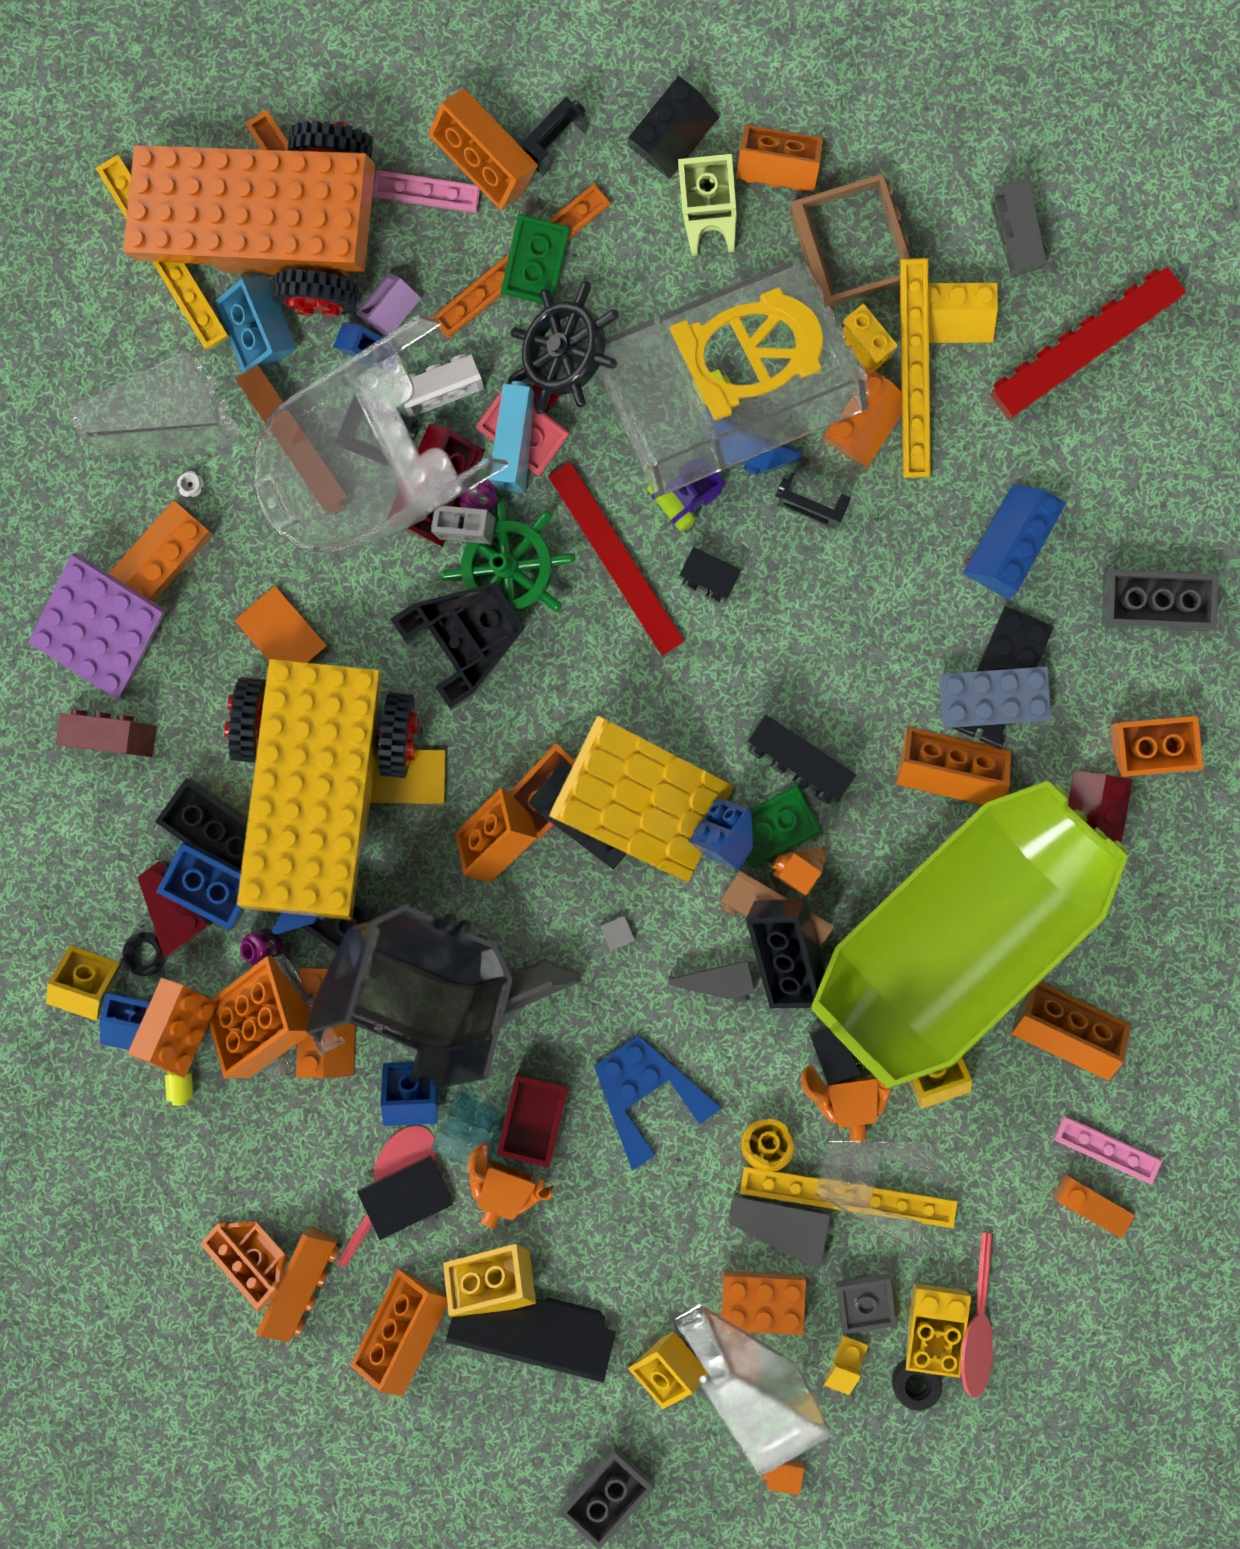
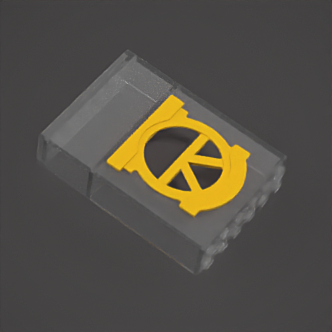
M799 257L605 338L604 355L615 358L617 366L610 369L599 365L597 372L656 498L868 409L866 398L870 397V394L865 384L868 381L865 369L862 365L857 366L855 362L857 357L853 347L846 345V337L841 325L836 326L834 323L835 316L830 305L825 306L823 303L824 296L820 286H814L812 282L814 278L809 266L804 267ZM756 314L767 315L768 318L750 338L741 321ZM780 321L786 323L795 336L796 346L794 349L757 348ZM730 325L732 326L760 383L733 385L717 379L709 372L704 361V352L709 339L716 331ZM761 358H785L791 360L781 372L771 378Z

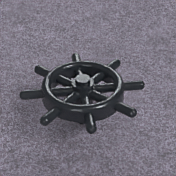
M589 281L581 283L574 302L563 301L554 304L550 291L548 289L541 290L540 296L544 310L534 318L527 331L517 327L511 329V336L523 341V368L510 375L508 382L509 384L512 381L521 382L528 377L533 384L542 389L535 406L537 414L545 412L551 394L564 395L572 393L576 406L583 408L586 405V399L582 387L592 379L600 365L610 369L617 366L615 358L604 355L606 344L604 327L617 320L619 312L616 309H612L598 317L593 311L585 307L591 290V283ZM568 317L563 331L560 320ZM581 318L584 321L586 327L582 328L574 334L579 319ZM551 328L553 335L550 338L545 337V334ZM588 338L587 349H584L580 343ZM540 346L547 348V352L539 357ZM552 362L545 377L541 368ZM574 363L579 365L576 369ZM563 364L567 377L557 380Z

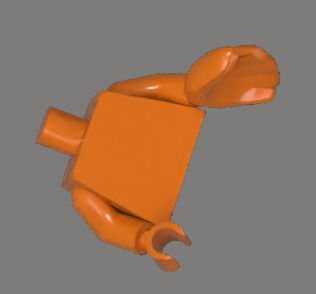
M812 1065L805 1067L801 1075V1085L805 1094L813 1102L817 1103L818 1109L829 1122L837 1123L839 1128L849 1127L851 1141L867 1139L865 1124L876 1123L877 1117L883 1114L890 1098L891 1088L887 1089L880 1081L878 1082L875 1076L844 1080L828 1085V1083H823Z
M483 1142L477 1145L469 1155L467 1166L470 1174L471 1194L476 1200L478 1208L485 1211L481 1223L486 1227L495 1228L500 1217L513 1220L517 1215L523 1214L539 1201L549 1200L552 1197L554 1185L546 1188L544 1187L545 1180L540 1179L537 1187H535L536 1183L533 1175L487 1159V1143Z

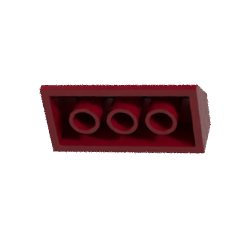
M429 424L386 521L408 533L443 547L446 540L439 539L431 532L435 505L461 507L459 504L461 502L459 493L473 479L485 450L449 428Z
M1073 771L1068 806L1073 811L1076 809L1080 810L1088 819L1086 823L1093 830L1097 827L1112 842L1117 840L1122 844L1133 779Z

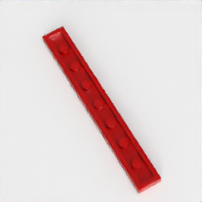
M571 462L548 475L552 485L660 655L663 656L684 643L681 635Z

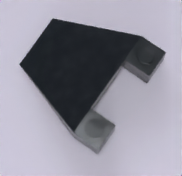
M496 582L412 604L391 618V622L406 645L427 631H430L456 670L455 674L435 686L450 711H453L474 697L525 629L524 624Z

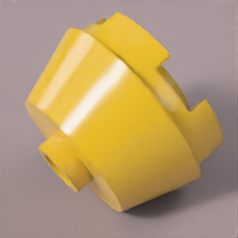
M763 1119L753 1122L745 1129L741 1138V1149L745 1159L752 1167L761 1171L771 1172L782 1169L790 1162L794 1154V1141L786 1125L775 1119Z

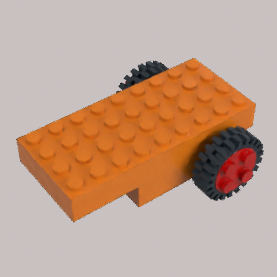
M309 120L291 125L288 151L134 145L123 252L136 261L211 264L223 273L275 275L272 300L276 304H281L280 306L289 307L291 310L298 309L297 314L303 316H313L314 313H321L324 316L335 318L339 317V314H352L356 311L358 284L354 283L353 280L347 279H349L350 271L365 272L376 165L372 161L373 137L369 136L367 132H362L359 128L353 129V126L346 122L334 121L333 124H330V121L322 123L316 120Z

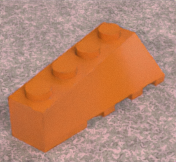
M820 846L786 852L785 855L779 854L771 865V868L774 869L771 875L797 893L807 895L822 873L827 848Z

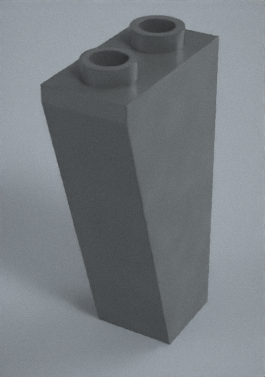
M733 1193L728 1218L730 1225L814 1268L821 1269V1263L827 1261L829 1246L825 1245L826 1236H831L834 1220L830 1219L828 1211Z

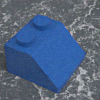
M414 1062L383 1063L380 1107L384 1126L438 1124V1086H435L433 1084L434 1080L421 1078L420 1083L409 1081Z

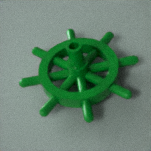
M498 498L495 504L497 522L494 524L493 537L499 536L500 553L496 552L488 544L468 542L463 552L461 568L443 570L440 573V578L443 581L463 578L465 587L468 590L479 587L476 580L477 576L495 574L488 584L496 582L499 587L504 581L505 597L517 615L519 611L531 607L538 600L544 602L552 610L560 611L562 608L561 602L547 592L552 579L553 566L572 564L575 561V555L572 553L551 555L547 543L540 535L552 518L550 511H543L530 528L520 522L508 521L505 500ZM509 533L524 536L511 553ZM531 544H533L539 557L520 560ZM479 552L489 559V564L475 566L476 557ZM540 568L536 582L521 571ZM514 579L528 590L525 595L517 599Z

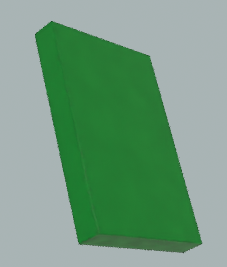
M518 213L500 294L543 305L540 292L543 289H548L554 301L570 227Z
M798 785L749 809L752 820L753 849L747 856L746 861L750 869L822 832Z

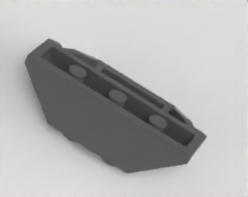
M538 958L523 963L524 968L515 972L513 968L508 969L512 977V984L504 1014L582 982L580 973L546 959L539 961ZM500 988L491 990L481 1014L482 1024L493 1019Z

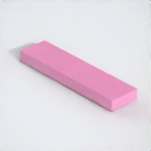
M375 170L372 198L477 213L480 189L475 184Z
M1063 1115L1053 1137V1140L1151 1185L1163 1162L1160 1158Z

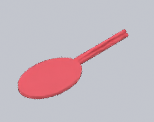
M410 1126L392 1136L382 1148L374 1168V1182L431 1155L435 1163L437 1148L433 1134L425 1127ZM367 1214L336 1262L341 1267L346 1268L372 1226Z
M982 1233L977 1287V1314L971 1319L967 1327L962 1347V1380L965 1391L971 1397H979L983 1393L989 1380L993 1360L992 1328L989 1319L985 1316L992 1245L991 1233Z

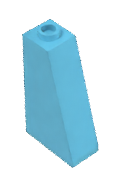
M512 381L511 385L503 384L489 480L499 490L526 493L535 393L530 387H527V383Z

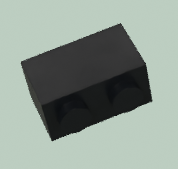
M693 547L681 570L679 579L683 580L681 585L693 591H696L698 587L707 592L705 595L707 598L720 603L721 599L727 601L741 569Z
M827 1026L809 1032L828 1085L859 1075L857 1067L861 1066L860 1061Z

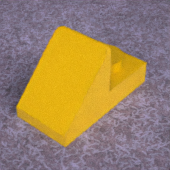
M842 1334L824 1386L850 1395L861 1377L859 1370L869 1345Z

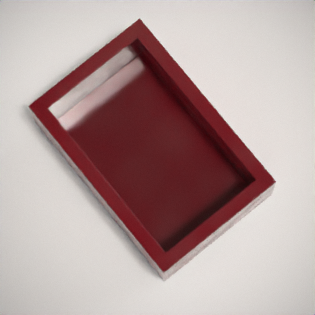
M517 1072L496 1155L549 1168L569 1084Z

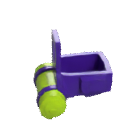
M700 455L698 457L692 456L681 463L677 468V473L668 479L663 475L653 478L646 489L650 493L651 498L657 502L671 520L672 525H675L681 532L693 526L696 520L694 512L702 504L705 506L711 504L722 494L725 482L703 455Z

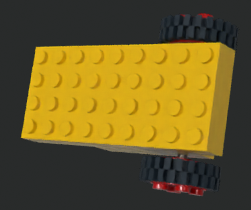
M269 659L267 680L246 677L237 679L233 694H229L228 697L230 720L225 722L224 736L228 737L229 740L228 749L232 761L256 763L237 905L242 909L353 919L362 842L366 843L378 739L380 776L406 778L409 761H415L416 745L414 744L413 735L418 734L420 720L417 718L418 714L414 711L415 698L413 694L388 692L380 726L382 710L379 706L382 676L379 670Z

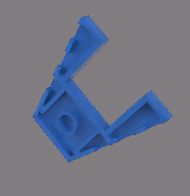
M639 1035L594 1065L632 1170L652 1158L655 1153L625 1110L669 1080L699 1124L721 1110L717 1103Z

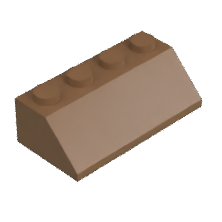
M739 871L734 874L719 903L723 905L722 910L734 917L740 914L746 918L754 901L784 900L787 898ZM810 912L818 947L820 948L834 926Z

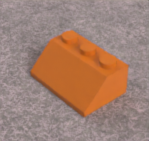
M745 124L735 178L741 179L746 183L759 182L775 188L788 187L794 188L799 192H814L820 166L823 138Z
M869 367L822 440L865 468H868L902 415L901 391L890 380Z
M1198 716L1122 722L1110 725L1113 754L1121 777L1203 770Z
M502 787L455 832L464 876L489 883L537 839L533 818L530 813L506 788Z

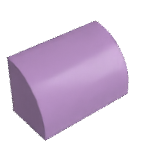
M388 272L357 311L356 315L383 337L389 339L421 297L401 278Z

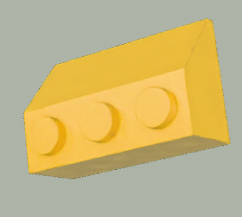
M928 283L929 343H993L998 310L997 283Z

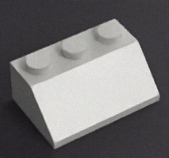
M465 354L453 357L451 363L446 365H432L426 368L425 373L416 376L415 373L408 374L401 378V382L397 383L409 417L411 415L417 416L484 390L482 379L472 355L466 356Z

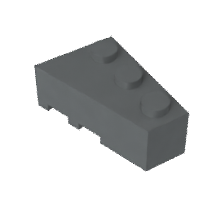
M1030 179L998 187L990 200V205L1011 278L1041 270L1045 266L1046 260H1048V252L1046 246L1042 243L1041 228L1037 218Z

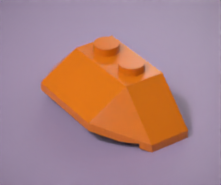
M218 1223L200 1243L258 1312L278 1292L288 1256L259 1223Z

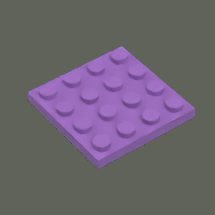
M75 552L70 555L28 643L118 700L126 691L167 610Z

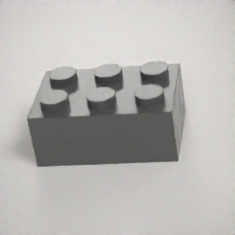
M614 1443L561 1501L559 1514L597 1549H601L655 1489L654 1479Z

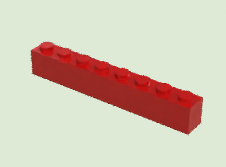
M1169 267L1162 271L1156 268L1144 277L1146 280L1144 284L1138 287L1135 283L1122 293L1124 298L1116 302L1113 299L1101 308L1103 313L1095 318L1093 314L1079 323L1081 328L1075 333L1071 330L1067 331L1057 339L1060 342L1053 348L1049 345L1036 354L1037 360L1031 364L1025 361L1014 370L1017 374L1008 379L1004 376L993 384L995 389L990 396L1007 420L1016 416L1179 300L1186 291Z

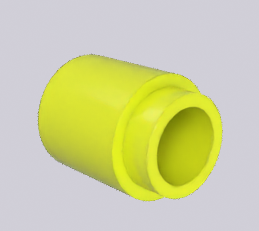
M189 1070L185 1078L168 1072L165 1074L166 1101H172V1106L187 1105L188 1099L194 1098L192 1072H189Z

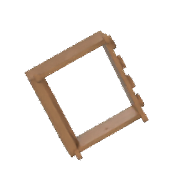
M883 174L790 202L789 213L820 310L825 309L826 314L832 313L831 307L900 286V275L835 294L808 209L871 189H877L899 261L900 259H914L909 257L907 247H909L908 237L905 231L901 232L898 223L901 222L899 209L897 206L893 207L890 198L893 196L891 184L889 181H885Z

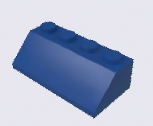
M1012 485L962 574L1010 600L1018 592L1066 502L1044 489Z

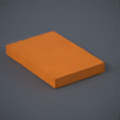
M273 586L234 620L268 660L309 663L328 647L276 586Z

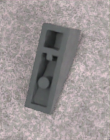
M746 960L668 978L669 985L725 999L733 998L734 1003L749 1000V995L755 993Z

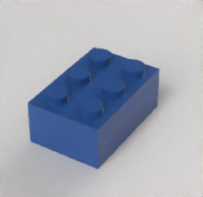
M190 842L181 843L156 892L228 930L237 927L245 909L237 905L242 869Z

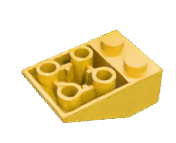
M913 1283L908 1322L906 1370L960 1378L962 1347L967 1330L971 1296L967 1290Z

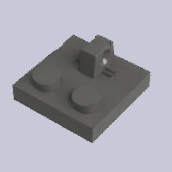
M889 1273L869 1277L864 1274L855 1276L856 1279L835 1282L843 1335L896 1326Z

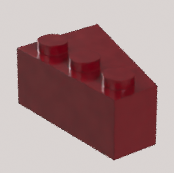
M158 861L137 878L163 956L168 958L213 924L209 919L156 892L169 868L166 861Z

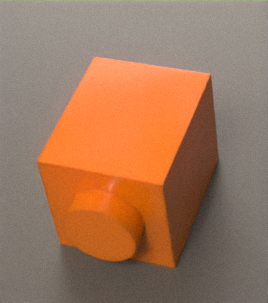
M770 1456L769 1464L764 1463L762 1480H766L767 1490L800 1496L804 1473L803 1462Z

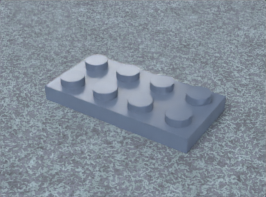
M1047 667L938 675L942 728L1051 721Z

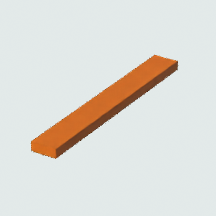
M593 183L548 221L569 226L568 241L607 209L611 202L599 187ZM509 254L431 317V320L448 340L503 295L500 294Z

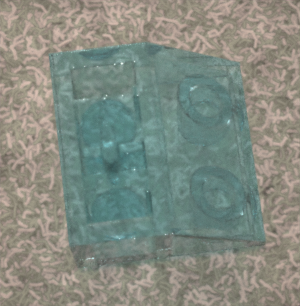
M456 1092L430 1150L467 1166L469 1155L477 1145L483 1142L487 1143L488 1154L505 1113Z

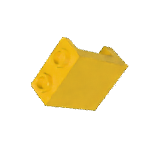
M862 304L843 320L845 327L837 332L836 335L866 371L869 367L876 371L891 359L898 345L868 308Z

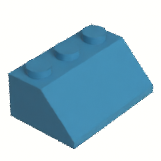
M267 275L241 278L214 301L243 373L257 364L262 368L284 359L297 349L279 304L272 300L273 288Z

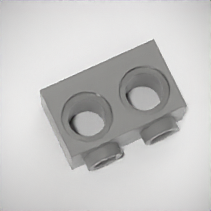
M435 505L431 532L441 540L492 544L495 517L488 510Z

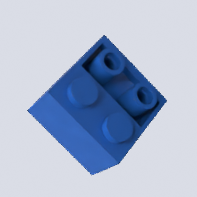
M718 798L709 808L708 814L701 824L695 828L688 842L707 858L738 871L753 849L751 811L748 808Z
M116 991L106 993L100 1017V1044L129 1050L152 999Z

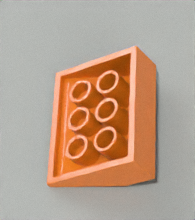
M266 956L211 999L218 1004L210 1019L209 1026L224 1078H251L308 1036L305 1032L310 1018L308 1008L272 956Z

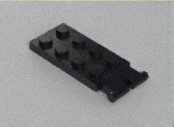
M1004 606L976 672L1037 668L1054 626ZM1006 724L952 728L971 737L975 736L977 729L983 730L979 740L998 749H1002L1005 743L1001 736Z

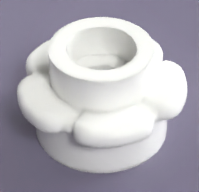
M193 471L185 472L177 480L179 492L185 497L198 496L201 493V487L204 485L202 477L197 476ZM189 482L193 483L192 487L188 486Z

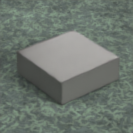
M625 916L600 926L610 951L635 941Z

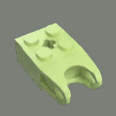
M732 154L678 159L682 214L692 256H698L700 238L705 232L710 230L722 233L728 246V253L735 252L737 210ZM710 182V185L714 187L709 192L701 189V187H705L704 183Z

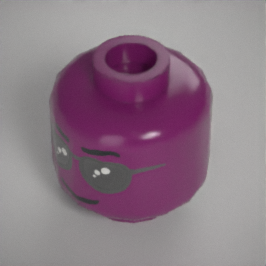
M473 478L459 493L461 500L459 504L463 508L490 511L498 501V496L494 493L498 488L487 478L483 481Z
M261 929L248 933L243 938L240 952L243 959L250 965L255 966L266 956H272L274 961L279 958L282 943L277 934L271 932L272 930Z

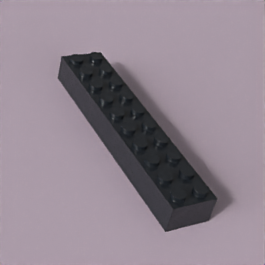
M186 778L157 817L155 823L183 843L190 842L242 869L248 818L194 779ZM355 895L352 920L325 917L324 920L319 919L318 922L303 926L302 928L337 952L348 928L381 913ZM352 944L346 957L355 966L360 950L356 949ZM369 954L364 972L375 980L381 975L389 962Z

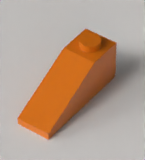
M1067 1174L1064 1175L1052 1196L1057 1202L1121 1239L1135 1217L1134 1214Z

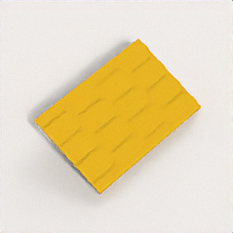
M597 716L549 816L689 883L702 853L688 841L692 837L695 828L701 824L708 814L711 805L718 798L728 801V797H730L735 786Z

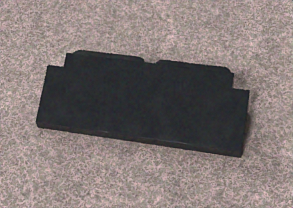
M546 1298L545 1300L536 1299V1304L512 1310L452 1317L445 1343L604 1383L616 1331L603 1328L605 1316H602L599 1310L553 1298Z

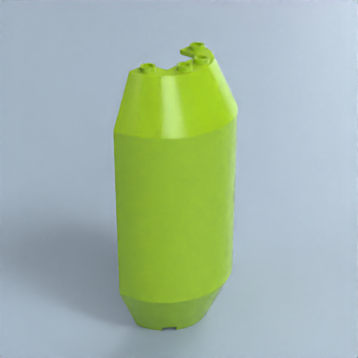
M1049 781L985 803L835 947L811 1010L887 1089L953 1066L1105 920L1128 859L1126 855L1128 850L1119 841L1112 842L1097 827L1093 830L1086 823L1088 819L1080 810L1076 809L1073 811L1068 806V799L1066 798L1068 794L1060 785L1055 784L1053 786Z

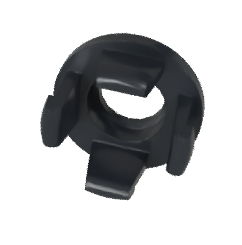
M140 932L125 940L126 943L124 944L120 961L126 971H130L138 976H151L163 968L167 958L163 956L157 935L150 932ZM143 942L151 944L156 951L154 962L148 966L138 964L134 958L136 946Z

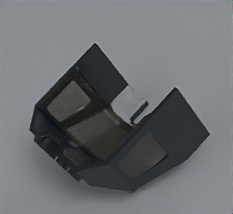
M404 903L346 930L345 936L316 994L305 1032L309 1036H314L313 1041L316 1044H320L325 1029L351 1023L415 1049L417 1054L409 1080L412 1082L420 1083L421 1078L434 1080L433 1084L435 1086L449 1087L488 1079L512 984V977L497 945L487 941V937L484 935L469 933L472 924L470 921L465 919L456 924L457 916L452 913L445 914L442 919L438 915L425 914L419 911V908L413 904Z

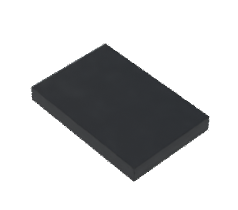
M431 1155L357 1190L379 1240L453 1205Z

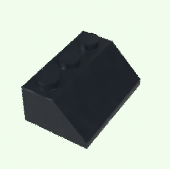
M678 75L628 137V147L670 179L679 168L678 159H685L690 155L719 119V116L702 94Z

